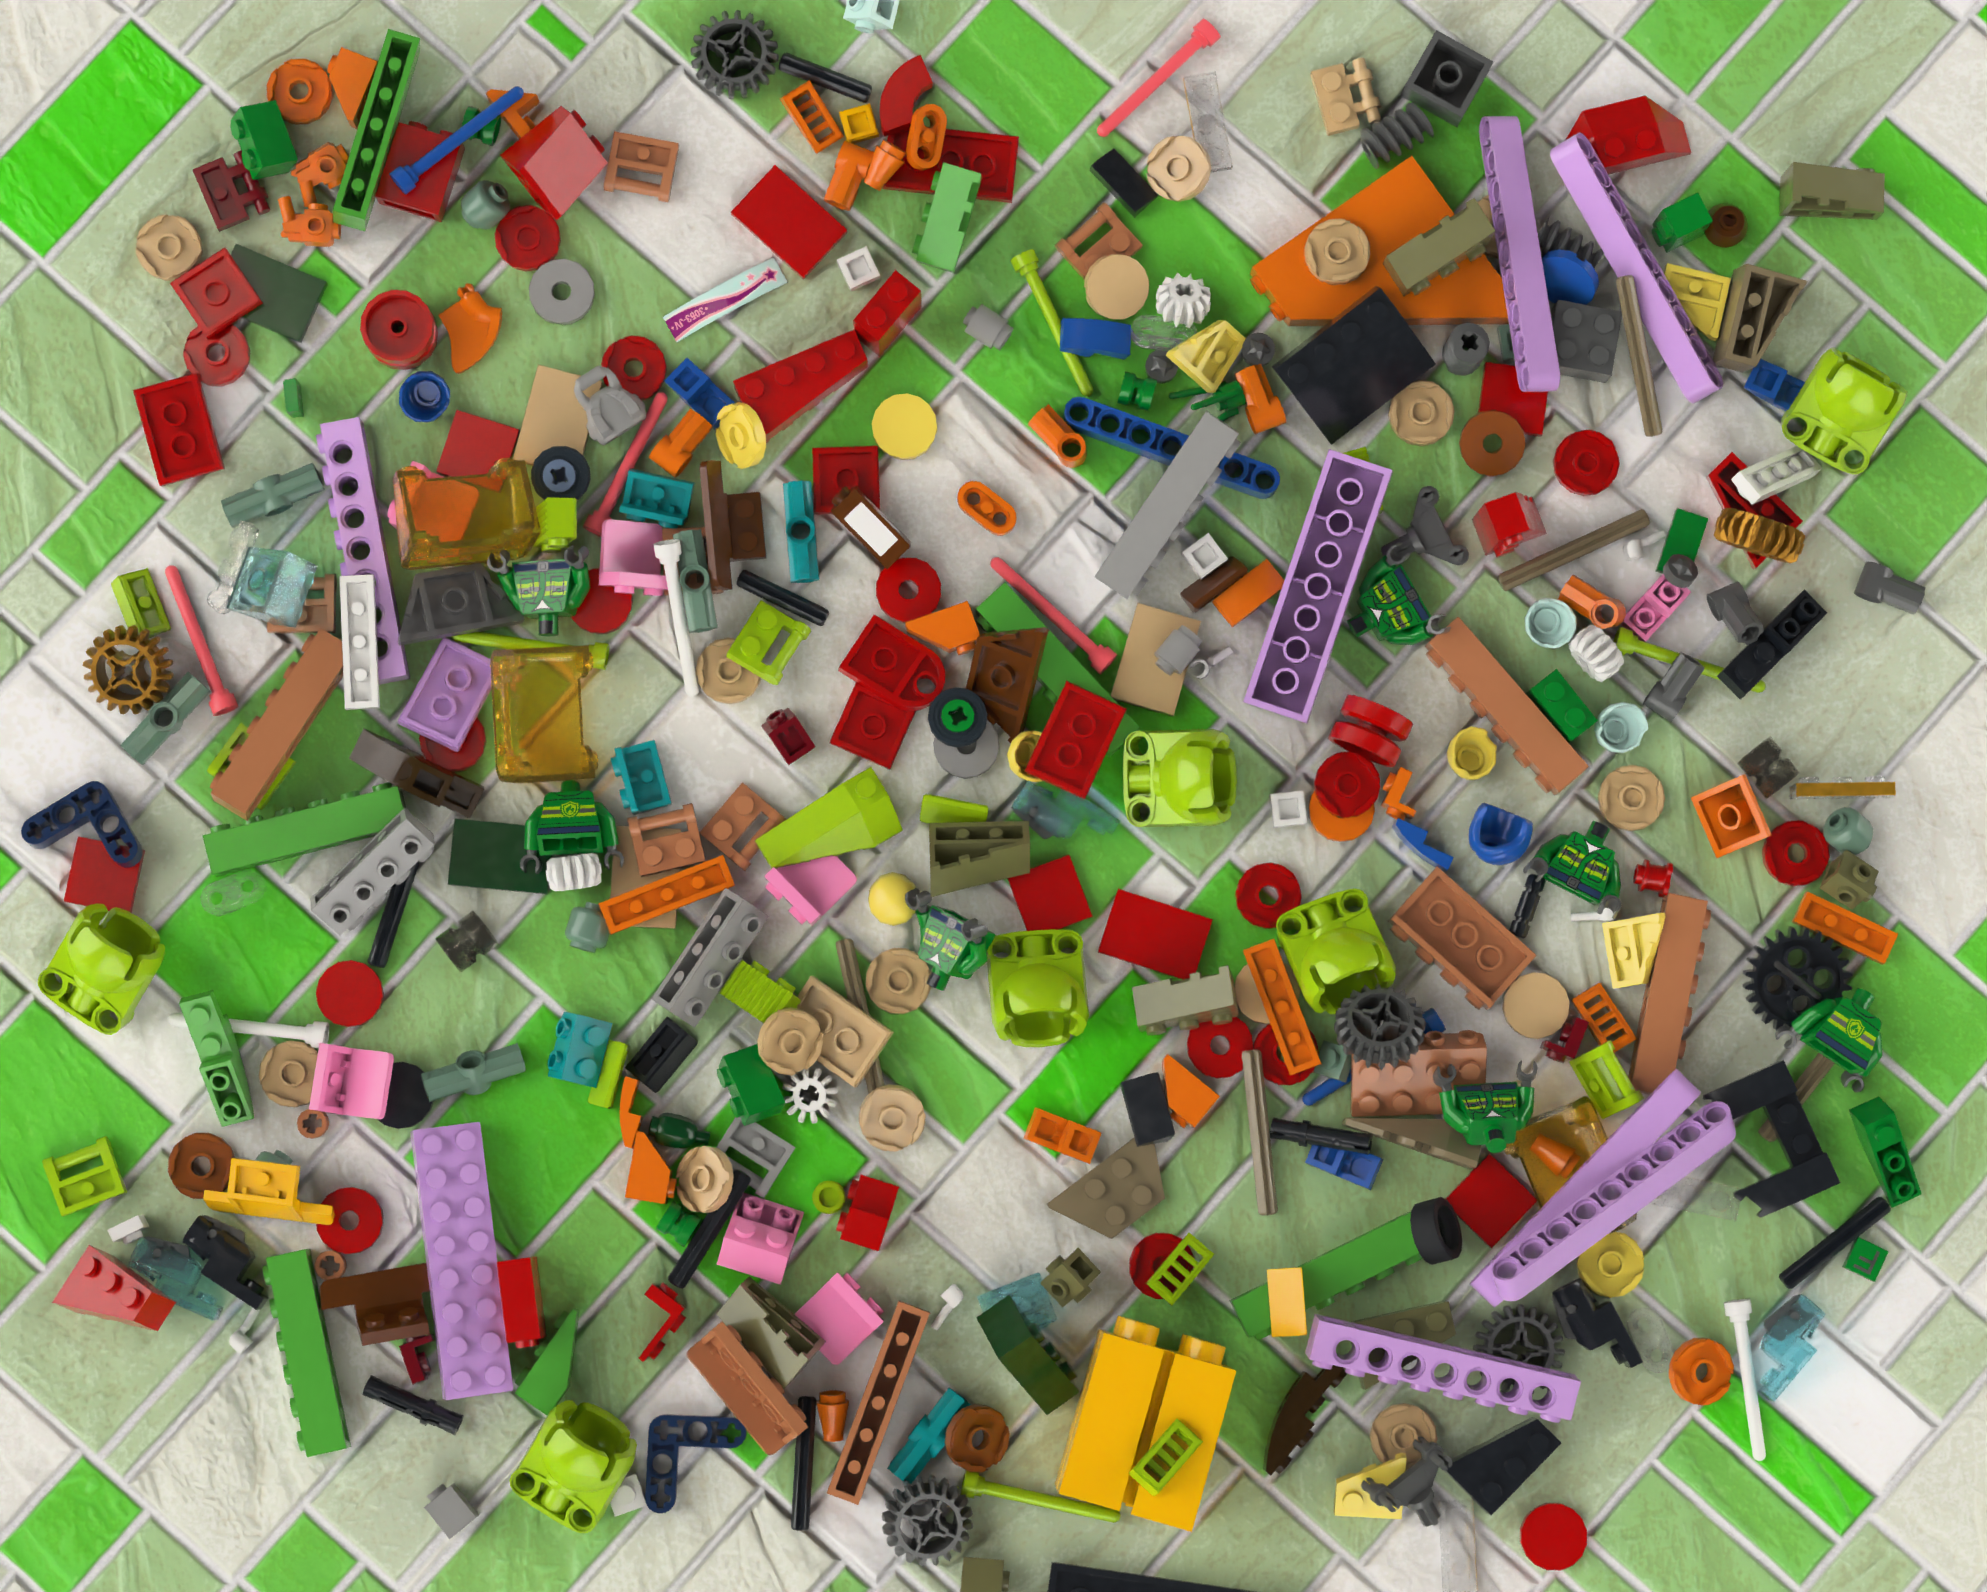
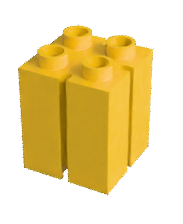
M1117 1316L1113 1333L1098 1329L1055 1487L1061 1495L1120 1511L1123 1502L1126 1506L1132 1507L1131 1515L1192 1532L1236 1370L1222 1364L1226 1347L1220 1344L1182 1334L1178 1351L1166 1349L1156 1345L1160 1328ZM1178 1419L1203 1442L1156 1496H1153L1132 1478L1129 1472L1170 1425ZM1175 1433L1171 1435V1438L1184 1450L1189 1447ZM1164 1443L1161 1448L1177 1461L1179 1456ZM1154 1455L1152 1457L1166 1472L1170 1469L1158 1456ZM1145 1465L1143 1469L1158 1482L1160 1478Z

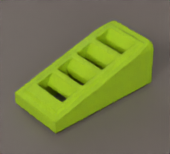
M1188 1233L1145 1284L1172 1306L1214 1256V1253L1191 1233ZM1187 1245L1191 1246L1202 1256L1199 1262L1184 1250ZM1179 1255L1194 1267L1191 1272L1176 1261ZM1171 1265L1186 1277L1182 1282L1167 1271ZM1162 1275L1177 1287L1173 1293L1158 1281Z
M1176 1419L1132 1468L1129 1475L1151 1495L1156 1496L1203 1441L1180 1420ZM1173 1433L1189 1446L1186 1450L1171 1438ZM1164 1443L1179 1456L1177 1461L1161 1448ZM1154 1455L1158 1456L1170 1467L1167 1472L1152 1459ZM1145 1465L1160 1478L1158 1482L1143 1469Z

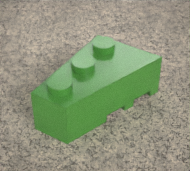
M944 162L941 172L935 171L930 189L935 191L932 204L926 202L921 219L922 222L926 223L923 236L917 234L912 253L917 254L916 262L951 273L955 272L981 184V173Z

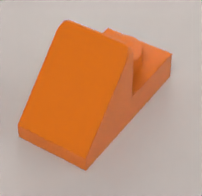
M490 89L486 92V96L490 104H492L508 91ZM524 93L520 100L501 113L502 119L518 139L536 126L528 116L522 119V116L539 104L536 94Z

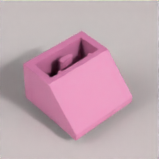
M744 1193L733 1211L722 1242L717 1265L781 1285L804 1212Z

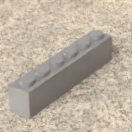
M1206 410L1096 573V579L1128 599L1131 593L1138 596L1148 581L1143 575L1149 566L1157 568L1166 554L1162 547L1168 538L1175 541L1185 526L1180 522L1185 513L1189 511L1193 514L1203 500L1199 492L1206 483L1212 486L1222 472L1217 467L1224 456L1230 459L1241 442L1236 439L1239 435L1238 431Z

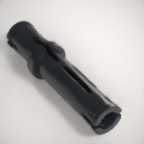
M1274 1117L1270 1132H1273L1270 1133L1271 1139L1297 1142L1299 1146L1307 1147V1144L1369 1155L1373 1142L1371 1141L1373 1135L1370 1133L1311 1124V1121L1303 1120L1302 1123Z
M373 1375L368 1379L362 1394L419 1419L420 1423L425 1426L427 1424L436 1426L454 1436L458 1432L464 1415L443 1408L434 1399L426 1400Z

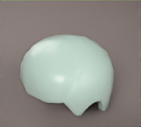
M1543 598L1530 606L1525 616V631L1531 640L1539 646L1552 649L1560 648L1571 641L1576 631V616L1565 602L1559 599Z
M1619 702L1604 708L1598 715V721L1594 727L1595 737L1602 747L1609 752L1625 753L1640 745L1643 734L1648 730V722L1645 713L1637 705Z

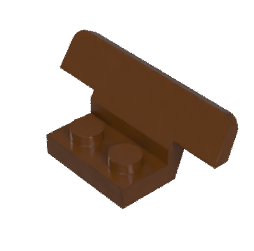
M703 461L700 464V479L709 578L714 588L732 590L730 562L766 559L760 492L727 495L723 491L721 461Z
M426 1263L329 1279L320 1286L322 1310L354 1305L357 1329L362 1346L430 1334L422 1293L430 1291Z

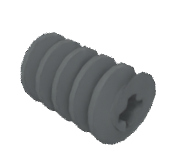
M1408 103L1406 105V112L1398 109L1394 113V118L1387 115L1383 119V124L1380 122L1373 123L1372 131L1368 128L1362 129L1361 144L1372 166L1378 169V157L1389 163V151L1392 150L1399 157L1402 155L1401 144L1407 149L1412 150V138H1415L1422 144L1424 143L1423 132L1426 131L1432 138L1434 132L1424 112L1414 103Z
M1548 218L1538 234L1539 245L1543 249L1541 257L1549 251L1558 249L1568 250L1578 254L1576 258L1582 261L1586 259L1595 268L1604 254L1602 249L1593 253V241H1590L1585 246H1581L1583 235L1579 234L1571 240L1572 228L1568 227L1560 233L1561 222L1557 220L1549 226Z
M1464 323L1453 329L1442 351V357L1448 371L1455 375L1465 376L1472 374L1478 369L1487 355L1490 345L1488 334L1482 327L1474 323Z

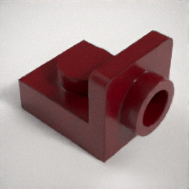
M789 708L771 713L766 719L767 722L761 726L788 766L816 747L795 714Z
M1578 1017L1573 1018L1571 1023L1566 1021L1559 1036V1040L1563 1041L1562 1047L1547 1040L1543 1041L1540 1048L1547 1051L1545 1056L1560 1063H1564L1565 1059H1575L1589 1022Z
M434 1334L405 1338L406 1344L400 1345L399 1348L411 1382L415 1384L428 1379L426 1372L431 1371L425 1352L419 1353L417 1347L436 1339Z

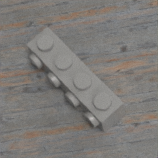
M404 808L310 898L311 911L339 936L347 929L350 931L355 929L362 921L363 914L371 906L373 908L379 906L386 898V892L394 884L400 885L406 880L411 872L409 869L418 861L422 863L429 858L434 851L433 846L435 845L433 833Z
M725 888L651 999L695 1028L769 916L742 897Z

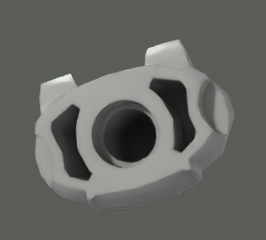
M597 366L576 379L574 387L575 396L586 411L588 419L587 430L594 441H598L604 446L645 420L644 402L636 394H631L623 389L617 376L609 368ZM605 376L607 377L609 386L597 391L590 398L582 392Z

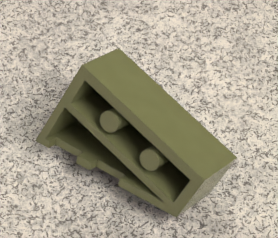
M1029 821L929 823L931 897L1030 873Z

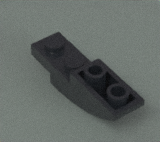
M1804 589L1763 629L1764 632L1759 635L1757 641L1746 645L1717 677L1739 699H1742L1799 643L1827 612Z

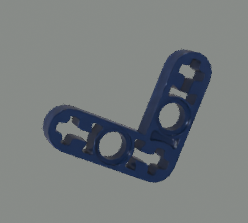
M98 781L84 784L33 815L24 822L21 829L22 838L31 847L44 849L91 821L108 854L119 866L124 868L133 867L140 862L143 854L142 846L114 796L103 783ZM94 792L100 794V802L97 804L92 802L93 797L91 794ZM80 800L84 804L82 806L86 809L85 812L76 803ZM67 807L74 808V818L68 823H61L59 820L61 811ZM111 816L118 817V827L112 832H104V821ZM49 818L58 827L54 830L51 827L52 824L48 821ZM38 826L43 829L41 831L42 837L39 839L34 836L36 834L34 829ZM120 838L130 848V855L126 858L122 855L123 850L116 841Z
M663 1414L654 1418L650 1423L648 1431L645 1492L648 1508L655 1513L661 1514L668 1512L675 1505L677 1498L679 1446L736 1448L746 1439L747 1430L743 1424L735 1417ZM662 1420L668 1421L669 1427H679L678 1420H684L685 1424L682 1430L684 1441L677 1440L679 1433H670L667 1435V1439H661V1434L655 1432V1427L660 1426ZM712 1421L719 1422L717 1429H727L729 1423H734L735 1429L741 1430V1436H736L734 1442H728V1436L717 1435L718 1442H711L713 1435ZM693 1422H702L707 1427V1436L702 1441H695L689 1436L688 1429ZM659 1454L668 1455L672 1460V1468L667 1473H658L653 1467V1460ZM652 1477L661 1480L672 1478V1485L664 1484L665 1495H670V1501H666L663 1507H658L657 1501L651 1498L652 1495L658 1493L659 1483L652 1484Z

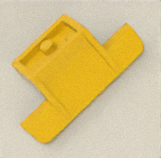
M231 1158L228 1191L204 1190L203 1200L207 1206L219 1212L331 1225L335 1216L333 1206L301 1202L300 1199H297L301 1167L299 1165Z

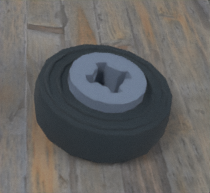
M553 446L542 451L535 459L531 469L532 485L536 493L543 500L547 497L576 498L577 501L587 491L591 480L590 467L585 457L577 450L567 446Z

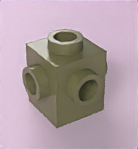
M1845 850L1828 865L1820 889L1850 909H1854L1862 901L1868 902L1876 892L1877 886L1874 883L1879 871L1848 850Z
M1078 1247L1067 1258L1063 1259L1059 1255L1045 1268L1049 1274L1040 1284L1063 1308L1072 1299L1076 1303L1080 1302L1092 1290L1088 1285L1101 1271Z

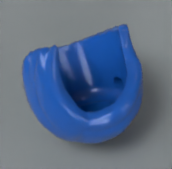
M1482 803L1475 812L1470 824L1468 835L1470 847L1479 859L1488 864L1498 866L1510 864L1521 858L1527 850L1533 832V823L1526 818L1507 812L1499 807Z

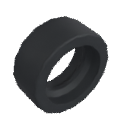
M1442 1197L1414 1204L1410 1218L1411 1232L1422 1258L1431 1265L1458 1258L1462 1251V1233L1458 1217L1451 1204Z

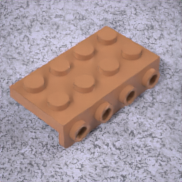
M1438 866L1388 920L1392 925L1390 931L1402 942L1405 943L1409 940L1417 947L1416 955L1426 964L1430 965L1434 962L1442 970L1439 975L1452 987L1458 984L1467 992L1464 996L1465 999L1478 1010L1481 1007H1484L1486 1010L1490 1009L1495 1001L1537 956Z
M1472 1030L1445 1034L1439 1031L1427 1032L1424 1035L1423 1042L1419 1045L1416 1055L1410 1054V1059L1407 1063L1399 1060L1396 1068L1390 1063H1385L1382 1071L1377 1063H1372L1369 1068H1367L1366 1061L1363 1059L1355 1063L1353 1060L1354 1054H1351L1350 1111L1352 1117L1443 1114L1439 1096L1442 1088L1434 1083L1433 1074L1439 1066L1441 1076L1449 1078L1447 1067L1452 1064L1456 1069V1077L1451 1083L1452 1090L1454 1085L1486 1083L1487 1047L1483 1034Z
M722 1321L687 1351V1358L734 1416L743 1424L747 1432L765 1454L773 1455L808 1428L804 1422L806 1416L796 1404L790 1405L783 1396L785 1391L780 1383L773 1377L770 1379L761 1369L763 1364L758 1356L752 1351L747 1352L740 1344L742 1338L736 1329L731 1325L726 1326Z

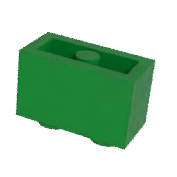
M276 100L240 107L230 120L231 133L238 140L242 150L243 165L250 171L253 180L289 173L298 161Z
M1695 193L1664 208L1653 222V238L1659 247H1664L1666 253L1701 237L1712 224L1713 220L1699 193Z
M1557 669L1525 693L1568 743L1598 721Z
M758 1044L722 1057L718 1066L719 1069H717L718 1079L723 1088H728L732 1097L730 1099L732 1112L736 1118H741L744 1126L781 1113L785 1100L771 1068L764 1064L759 1055Z

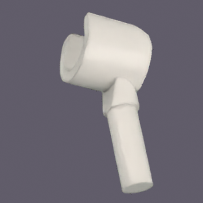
M1660 530L1646 538L1634 539L1623 546L1625 560L1632 561L1643 558L1644 552L1642 547L1665 538V531Z
M1228 646L1206 660H1193L1189 668L1194 667L1197 663H1203L1205 665V672L1196 678H1206L1210 668L1233 654V651Z
M1604 908L1601 915L1594 911L1571 913V922L1585 920L1612 922L1615 919L1612 918L1613 912L1609 908Z
M952 1284L940 1295L947 1304L941 1309L931 1325L937 1331L947 1315L963 1299V1292L956 1284Z
M252 1308L243 1325L230 1337L231 1347L239 1354H242L253 1342L246 1333L250 1330L261 1309L255 1310Z

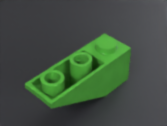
M573 1308L570 1313L565 1310L553 1326L558 1330L551 1341L546 1338L542 1341L534 1353L538 1357L534 1366L531 1369L526 1366L515 1381V1384L519 1386L515 1394L545 1415H548L558 1405L570 1387L579 1310Z

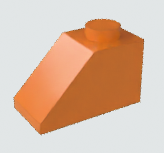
M341 47L338 56H332L327 73L330 74V81L350 126L358 129L378 61Z
M968 601L905 623L908 634L948 653L957 651L958 655L974 651L977 638L980 636Z
M1167 1054L1162 1059L1166 1101L1168 1108L1172 1111L1170 1114L1171 1119L1182 1128H1185L1187 1125L1194 1128L1220 1096Z
M637 1131L625 1197L667 1204L668 1198L674 1199L677 1179L672 1178L673 1171L645 1132Z

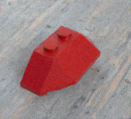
M1647 96L1582 111L1565 139L1567 140L1577 133L1585 135L1608 175L1691 154L1683 122Z

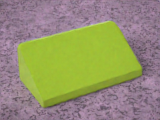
M148 568L117 576L111 582V587L127 628L131 625H136L138 635L142 630L148 629L150 631L148 639L171 630Z
M925 794L922 800L920 821L924 823L986 822L989 808L986 805Z
M608 1040L597 1088L591 1087L588 1103L608 1109L613 1108L629 1050L628 1044Z

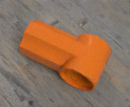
M844 141L838 153L834 167L836 170L825 194L824 201L838 209L850 211L862 180L867 176L874 152Z
M1262 364L1252 365L1235 373L1234 376L1245 395L1247 406L1245 411L1254 434L1286 423L1283 407L1278 397L1273 395Z
M1049 404L1039 410L1028 422L1031 429L1058 456L1061 464L1069 468H1076L1084 463L1087 457V450L1083 437L1075 433ZM1071 443L1080 446L1081 451L1075 457H1068L1063 453L1066 445Z
M690 409L669 436L665 435L656 444L649 458L676 478L687 467L693 457L692 453L702 443L713 426L699 413Z
M1572 575L1565 583L1558 598L1575 611L1590 619L1596 627L1601 629L1620 625L1626 616V609L1620 600L1610 598L1575 575ZM1606 604L1610 605L1614 610V617L1611 622L1605 621L1601 615V610Z

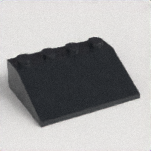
M1375 286L1275 363L1272 368L1332 445L1431 369L1436 363L1383 290Z

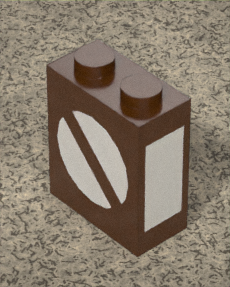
M856 485L851 489L844 486L832 498L831 502L834 506L831 509V513L886 569L911 547V541Z

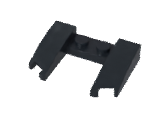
M1784 1060L1777 1061L1703 1095V1100L1726 1103L1730 1107L1733 1120L1763 1107L1790 1167L1733 1192L1734 1197L1738 1201H1742L1747 1196L1761 1208L1756 1214L1759 1218L1840 1183L1827 1153L1822 1151L1795 1093L1798 1090Z

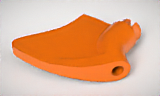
M470 283L465 284L463 288H458L457 294L461 300L438 315L448 331L451 343L452 368L458 374L471 368L487 354L498 337L502 323V308L489 306Z

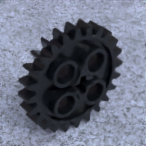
M1789 926L1787 936H1784L1777 929L1775 930L1776 940L1772 941L1767 936H1764L1763 939L1766 947L1763 949L1755 945L1753 948L1759 954L1758 957H1747L1746 959L1753 965V969L1743 970V974L1750 977L1751 981L1742 984V986L1747 990L1753 991V993L1746 997V1001L1749 1003L1757 1002L1752 1011L1755 1014L1765 1011L1761 1021L1767 1024L1774 1019L1773 1028L1775 1030L1784 1024L1792 1027V1021L1806 1009L1825 999L1844 997L1842 996V991L1852 990L1850 985L1844 983V979L1850 978L1853 974L1842 969L1849 963V960L1847 958H1837L1843 949L1840 946L1830 949L1834 939L1828 936L1821 941L1822 932L1817 929L1811 937L1809 928L1806 926L1802 927L1799 935H1797L1795 928ZM1794 949H1800L1802 951L1801 961L1798 964L1789 965L1787 960L1789 953ZM1779 961L1794 974L1800 976L1804 982L1819 992L1821 997L1816 999L1799 985L1794 984V981L1778 970L1774 963ZM1826 969L1828 972L1827 981L1822 985H1815L1813 981L1815 973L1818 970ZM1780 975V987L1777 990L1768 991V979L1771 976ZM1805 995L1807 998L1806 1007L1801 1011H1794L1792 1007L1794 999Z

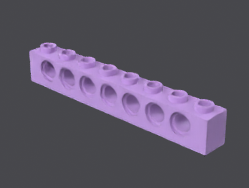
M359 417L320 424L321 434L316 435L317 445L320 454L325 453L327 466L322 467L325 485H331L333 498L328 499L331 517H337L339 530L334 531V538L337 550L343 549L345 562L340 563L341 575L373 574L376 579V609H380L382 612L381 620L376 623L377 642L385 641L388 645L387 652L383 656L378 657L379 685L410 679L404 645H398L401 625L364 424ZM340 450H352L350 461L343 464L336 461V456ZM348 481L358 482L356 493L350 496L344 495L342 493L343 485ZM353 513L364 514L362 525L357 528L349 527V517ZM359 545H368L370 547L368 557L363 560L355 559V549Z
M1319 1314L1314 1315L1305 1350L1309 1360H1313L1312 1365L1319 1368L1331 1370L1332 1366L1335 1365L1345 1368V1372L1353 1376L1364 1377L1365 1373L1378 1375L1377 1379L1379 1381L1392 1385H1397L1398 1380L1411 1383L1410 1387L1418 1391L1430 1392V1389L1434 1388L1442 1390L1444 1396L1452 1399L1462 1400L1464 1395L1476 1398L1475 1402L1486 1407L1494 1408L1496 1403L1507 1405L1509 1411L1521 1415H1527L1528 1411L1541 1413L1540 1418L1560 1423L1561 1418L1572 1419L1581 1381L1575 1374ZM1343 1340L1351 1341L1352 1348L1347 1354L1340 1355L1336 1353V1347L1339 1342ZM1383 1348L1385 1354L1382 1360L1378 1362L1369 1361V1354L1373 1349ZM1410 1355L1416 1356L1417 1364L1414 1368L1410 1370L1402 1369L1401 1364L1405 1357ZM1447 1363L1450 1365V1370L1446 1376H1434V1370L1439 1364ZM1481 1371L1482 1379L1479 1383L1475 1385L1467 1384V1377L1471 1372ZM1507 1378L1514 1379L1515 1384L1511 1391L1506 1393L1500 1392L1499 1387L1503 1380ZM1539 1386H1546L1547 1393L1545 1397L1540 1400H1533L1532 1393L1534 1389Z

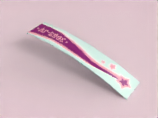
M773 257L694 298L665 315L663 319L676 342H679L727 313L788 282Z

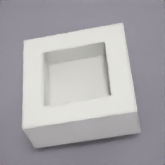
M867 246L837 259V264L850 291L880 279V274Z
M1209 533L1182 552V556L1200 580L1228 561L1226 555Z
M1303 790L1269 795L1273 828L1307 824Z
M137 1215L107 1231L113 1242L123 1240L124 1244L127 1245L142 1238L143 1234L141 1231L150 1226L144 1215Z
M637 1473L624 1478L610 1504L615 1517L647 1506Z

